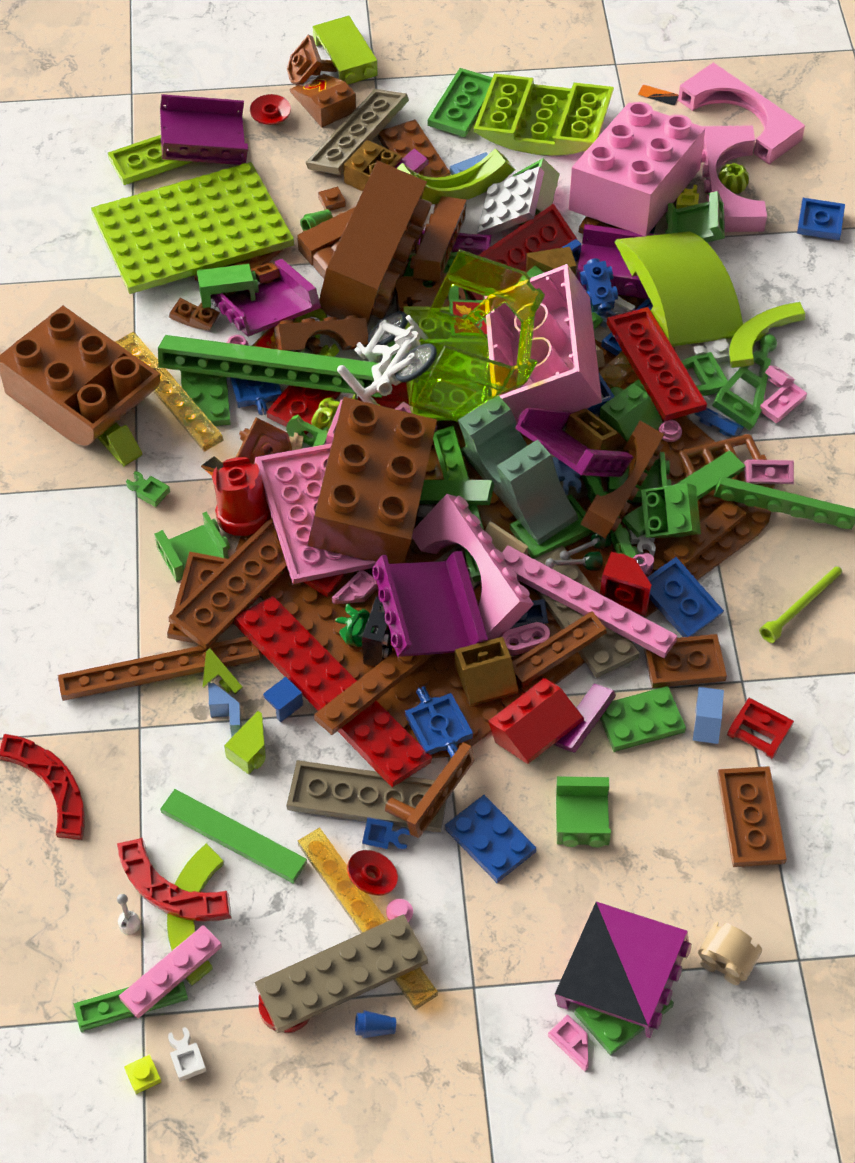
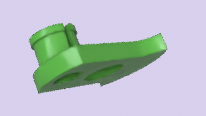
M299 415L293 416L286 426L289 436L294 437L296 432L298 435L304 436L303 442L312 447L318 433L328 434V428H322L321 430L303 421ZM304 431L310 432L313 437H308Z

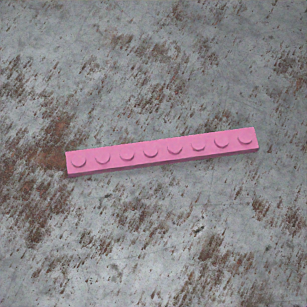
M507 545L502 552L505 557V563L517 574V580L584 616L593 611L605 627L649 651L665 658L677 641L678 635Z

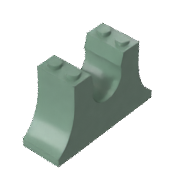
M499 395L491 398L458 420L466 445L461 449L462 455L483 480L493 481L494 493L538 545L578 520L577 513L560 484L551 454L538 439L527 445L520 432L515 429L516 420L512 410Z

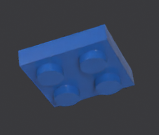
M803 197L797 234L840 241L845 204Z

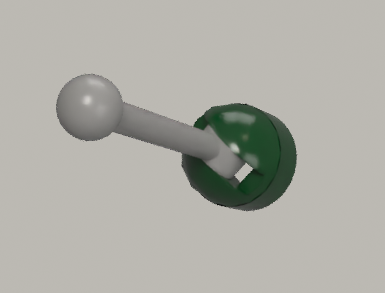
M593 533L591 542L568 552L562 551L560 558L567 560L569 556L591 546L599 550L605 549L612 544L611 536L608 533L607 537L604 538L597 533Z
M596 551L585 554L583 559L554 560L549 558L546 560V566L552 568L555 565L583 564L587 570L600 571L603 566V558L601 553Z

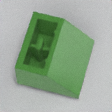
M683 483L641 490L646 538H670L701 534L696 486Z

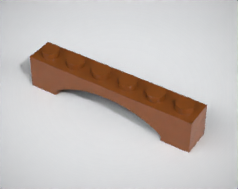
M639 421L624 448L625 451L633 456L629 464L627 480L618 489L607 495L600 496L597 494L581 525L604 538L607 537L610 530L616 531L622 520L618 516L624 517L630 506L627 500L633 501L639 490L635 487L636 484L641 486L647 476V473L643 471L647 470L649 472L656 460L652 456L657 457L664 446L660 443L664 436L662 432Z

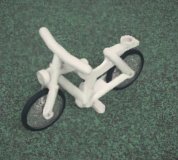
M397 311L387 315L373 327L368 336L369 344L366 348L359 342L354 349L362 359L367 357L370 362H377L380 356L383 355L382 361L372 367L374 378L372 385L364 389L344 365H340L337 371L363 402L378 405L371 397L377 392L387 396L392 391V384L396 386L401 382H409L421 376L435 361L437 349L432 344L420 345V336L424 341L428 337L409 315L407 316L405 312ZM409 322L411 326L407 330H405V327ZM395 340L396 344L388 347V344Z

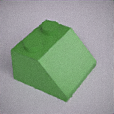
M634 383L600 407L599 418L617 431L626 442L630 439L639 421L658 431L660 425L663 424L650 396Z

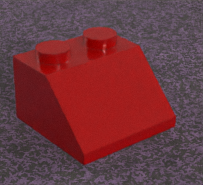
M611 552L602 574L600 594L637 614L646 616L651 583L635 558Z

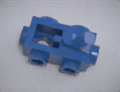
M591 259L583 266V271L580 272V279L582 285H586L587 294L590 296L592 312H597L598 315L603 316L614 308L615 300H618V292L616 286L612 287L610 280H613L612 267H607L606 261L600 262V259Z

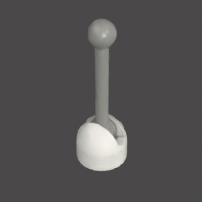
M120 894L117 897V902L122 906L123 913L119 916L118 926L122 933L131 935L139 930L140 919L135 912L128 910L126 904L128 901L127 895Z

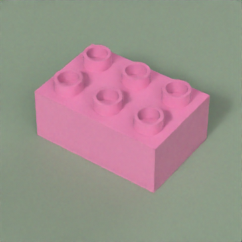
M644 102L628 103L573 165L569 210L639 235L647 236L668 210V204L674 203L699 172L706 127L691 123V120L684 115L669 116L654 111L649 104Z
M568 264L484 296L492 397L499 395L509 406L516 420V425L519 415L526 408L573 413L602 403L590 296Z

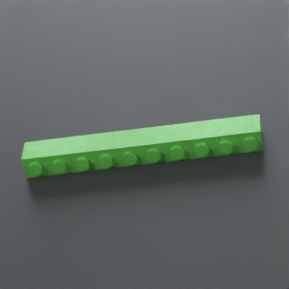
M165 335L158 346V368L351 394L356 393L338 373V367L344 365L365 389L374 382L372 367L379 364L376 362ZM376 392L372 396L382 398L383 395Z

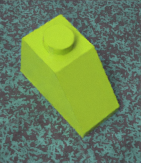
M259 711L224 745L226 758L247 774H250L254 769L260 768L266 758L262 713Z

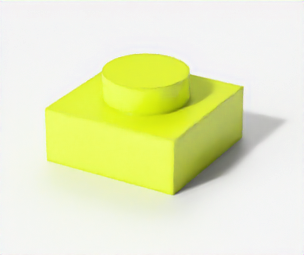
M150 1054L124 1066L135 1094L162 1083Z

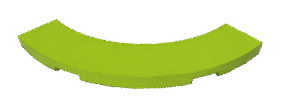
M801 302L777 306L745 322L734 334L730 343L729 358L731 368L754 365L753 350L755 342H758L766 335L770 328L805 320V311Z
M206 843L187 862L174 885L188 892H201L210 878L224 865V862ZM167 913V932L171 951L195 932L194 920L179 918ZM208 960L205 961L185 979L193 986L213 969L211 963Z

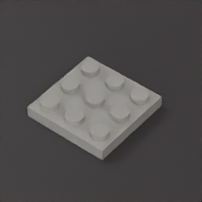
M540 166L488 187L477 234L492 235L534 218L544 171Z

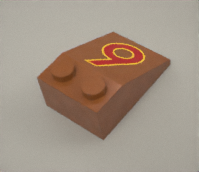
M322 74L306 81L304 84L290 88V93L321 127L351 115L356 109V93L345 81L327 74Z

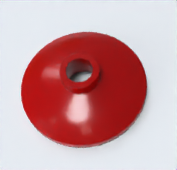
M275 94L262 95L256 98L250 105L251 117L255 121L266 125L283 122L289 117L291 112L289 101Z
M361 850L354 853L348 861V876L352 883L361 891L370 895L382 896L390 893L395 888L398 881L397 870L393 863L383 854L372 850Z

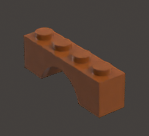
M350 315L341 320H337V317L324 318V321H315L314 318H308L300 323H294L293 320H284L274 329L276 349L301 353L305 348L308 338L315 335L331 337L339 344L342 351L354 350L359 342L365 348L369 344L366 318H359L358 315Z

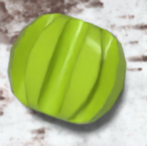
M737 163L725 165L718 174L721 183L734 194L743 192L749 183V173L743 165H738Z

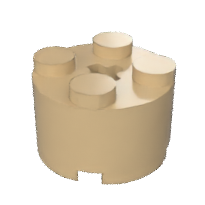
M715 922L698 950V954L702 959L700 965L710 972L715 970L725 974L724 978L733 985H739L741 981L747 980L762 953V948L759 944L755 948L750 943L752 937L737 927L724 923L723 927H719V922Z

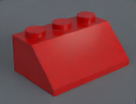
M544 678L488 722L495 743L526 764H529L583 722L584 718L564 691Z

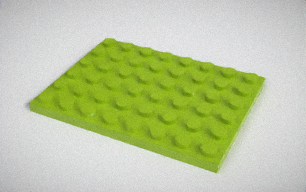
M252 162L91 207L92 215L129 294L197 275V270L220 268L295 246L292 234Z

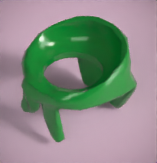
M347 604L345 611L351 617H339L335 620L336 623L347 624L344 628L340 629L339 634L347 645L361 647L362 636L370 612L365 609L357 611Z

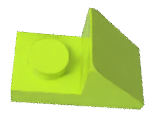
M115 423L97 438L123 467L143 455L127 425L120 427Z
M208 649L205 657L203 688L220 676L222 679L219 683L225 691L229 693L232 690L234 694H237L243 689L242 685L214 652Z

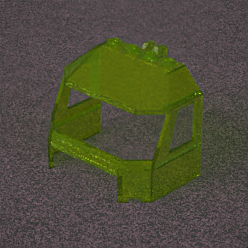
M459 249L429 310L423 329L424 334L428 338L425 341L422 337L420 338V345H434L437 349V355L430 368L413 380L409 406L458 422L459 419L488 400L516 390L528 381L538 363L537 360L530 359L535 313L545 294L540 288H534L530 283L531 278L525 271ZM452 286L487 296L484 301L465 317L441 310ZM504 303L521 321L517 365L514 366L489 359L488 337L476 324V322ZM431 350L419 352L417 359L404 367L401 374L419 363L424 365L431 355Z

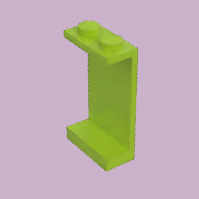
M349 15L312 26L316 46L322 45L338 70L340 80L345 81L347 84H352L378 76L377 59Z

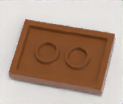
M717 634L677 638V641L665 658L644 648L652 688L726 681L727 674Z

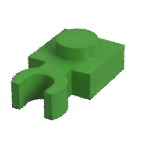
M137 471L133 474L134 479L138 481L131 482L128 479L126 480L129 490L136 491L138 498L154 507H157L170 493L168 485L152 476L145 480L143 475Z

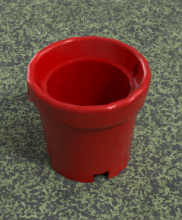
M246 457L227 459L222 462L223 467L219 471L216 467L212 474L217 500L215 509L217 523L224 532L231 535H252L272 517L258 464H251L249 458Z

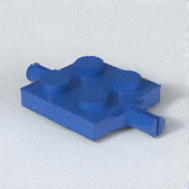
M230 377L238 408L257 405L259 415H263V412L266 415L268 411L266 403L276 401L282 394L280 385L277 383Z
M422 687V690L418 688L416 693L421 703L414 708L406 710L405 717L426 754L432 755L439 751L447 750L452 758L458 750L457 745L473 738V732L452 693L442 697L431 698L426 687Z

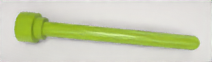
M838 566L834 567L776 621L766 622L759 629L762 638L769 643H774L781 636L782 628L842 574V569Z

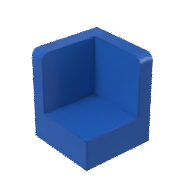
M284 677L263 694L264 698L276 709V716L280 722L303 706L302 692L287 677Z

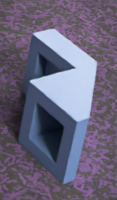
M208 683L211 718L229 716L231 737H233L242 727L240 704L215 683Z
M698 687L693 741L719 743L724 690Z

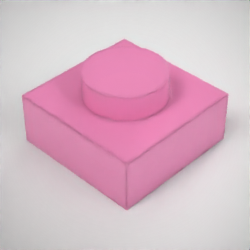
M770 365L765 372L771 377L769 381L778 387L784 386L788 381L794 382L795 380L777 366Z

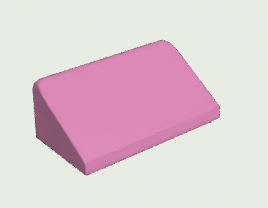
M746 460L744 462L747 483L794 484V460Z

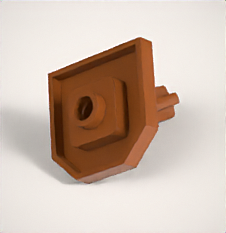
M309 34L290 55L288 62V76L290 82L295 85L304 84L311 75L320 76L321 71H338L331 60H321L314 38Z
M256 417L250 429L245 428L243 431H240V440L243 443L236 457L249 458L250 463L255 465V457L292 451L293 448L287 432Z

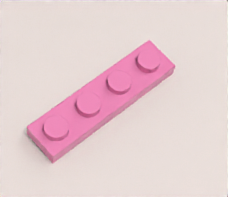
M202 925L120 994V1000L137 1019L140 1018L222 948L221 942Z

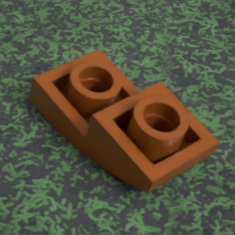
M180 297L170 311L169 318L190 327L210 330L219 317L220 312L211 307L203 308L202 303L196 306Z

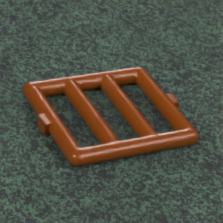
M750 434L684 449L678 453V457L686 472L685 478L696 472L690 460L691 457L702 455L706 464H709L715 460L711 452L724 449L725 453L730 450L738 458L733 447L743 444L746 445L753 460H767L765 454H760ZM745 471L736 475L739 481L746 482ZM755 484V485L764 486V487H768V488L774 489L776 484ZM706 494L699 499L702 506L725 501L722 498L714 497V494L709 496Z

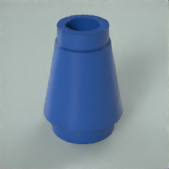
M365 1010L363 1013H356L355 1035L362 1036V1039L395 1034L396 1017Z

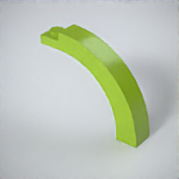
M494 149L474 166L446 177H426L414 172L403 163L397 168L427 181L422 199L431 202L433 205L439 203L441 196L466 200L472 199L485 193L492 184L502 182L516 170L509 160L497 149Z

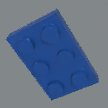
M677 557L647 577L651 583L649 599L682 637L694 636L724 612Z
M482 795L445 824V830L496 883L536 853V847L485 795Z

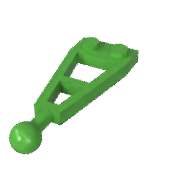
M766 334L760 339L759 345L761 349L753 353L754 362L760 366L759 376L748 370L750 366L740 367L720 389L712 404L714 408L749 431L755 426L762 411L760 405L764 400L768 375L765 372L771 363V359L767 355L777 347V339L771 334ZM739 378L756 388L753 405L729 390Z
M712 352L691 356L681 361L686 370L693 368L702 384L696 385L702 396L718 393L728 382ZM640 380L634 381L636 386L648 394ZM620 387L610 389L614 396L623 391Z

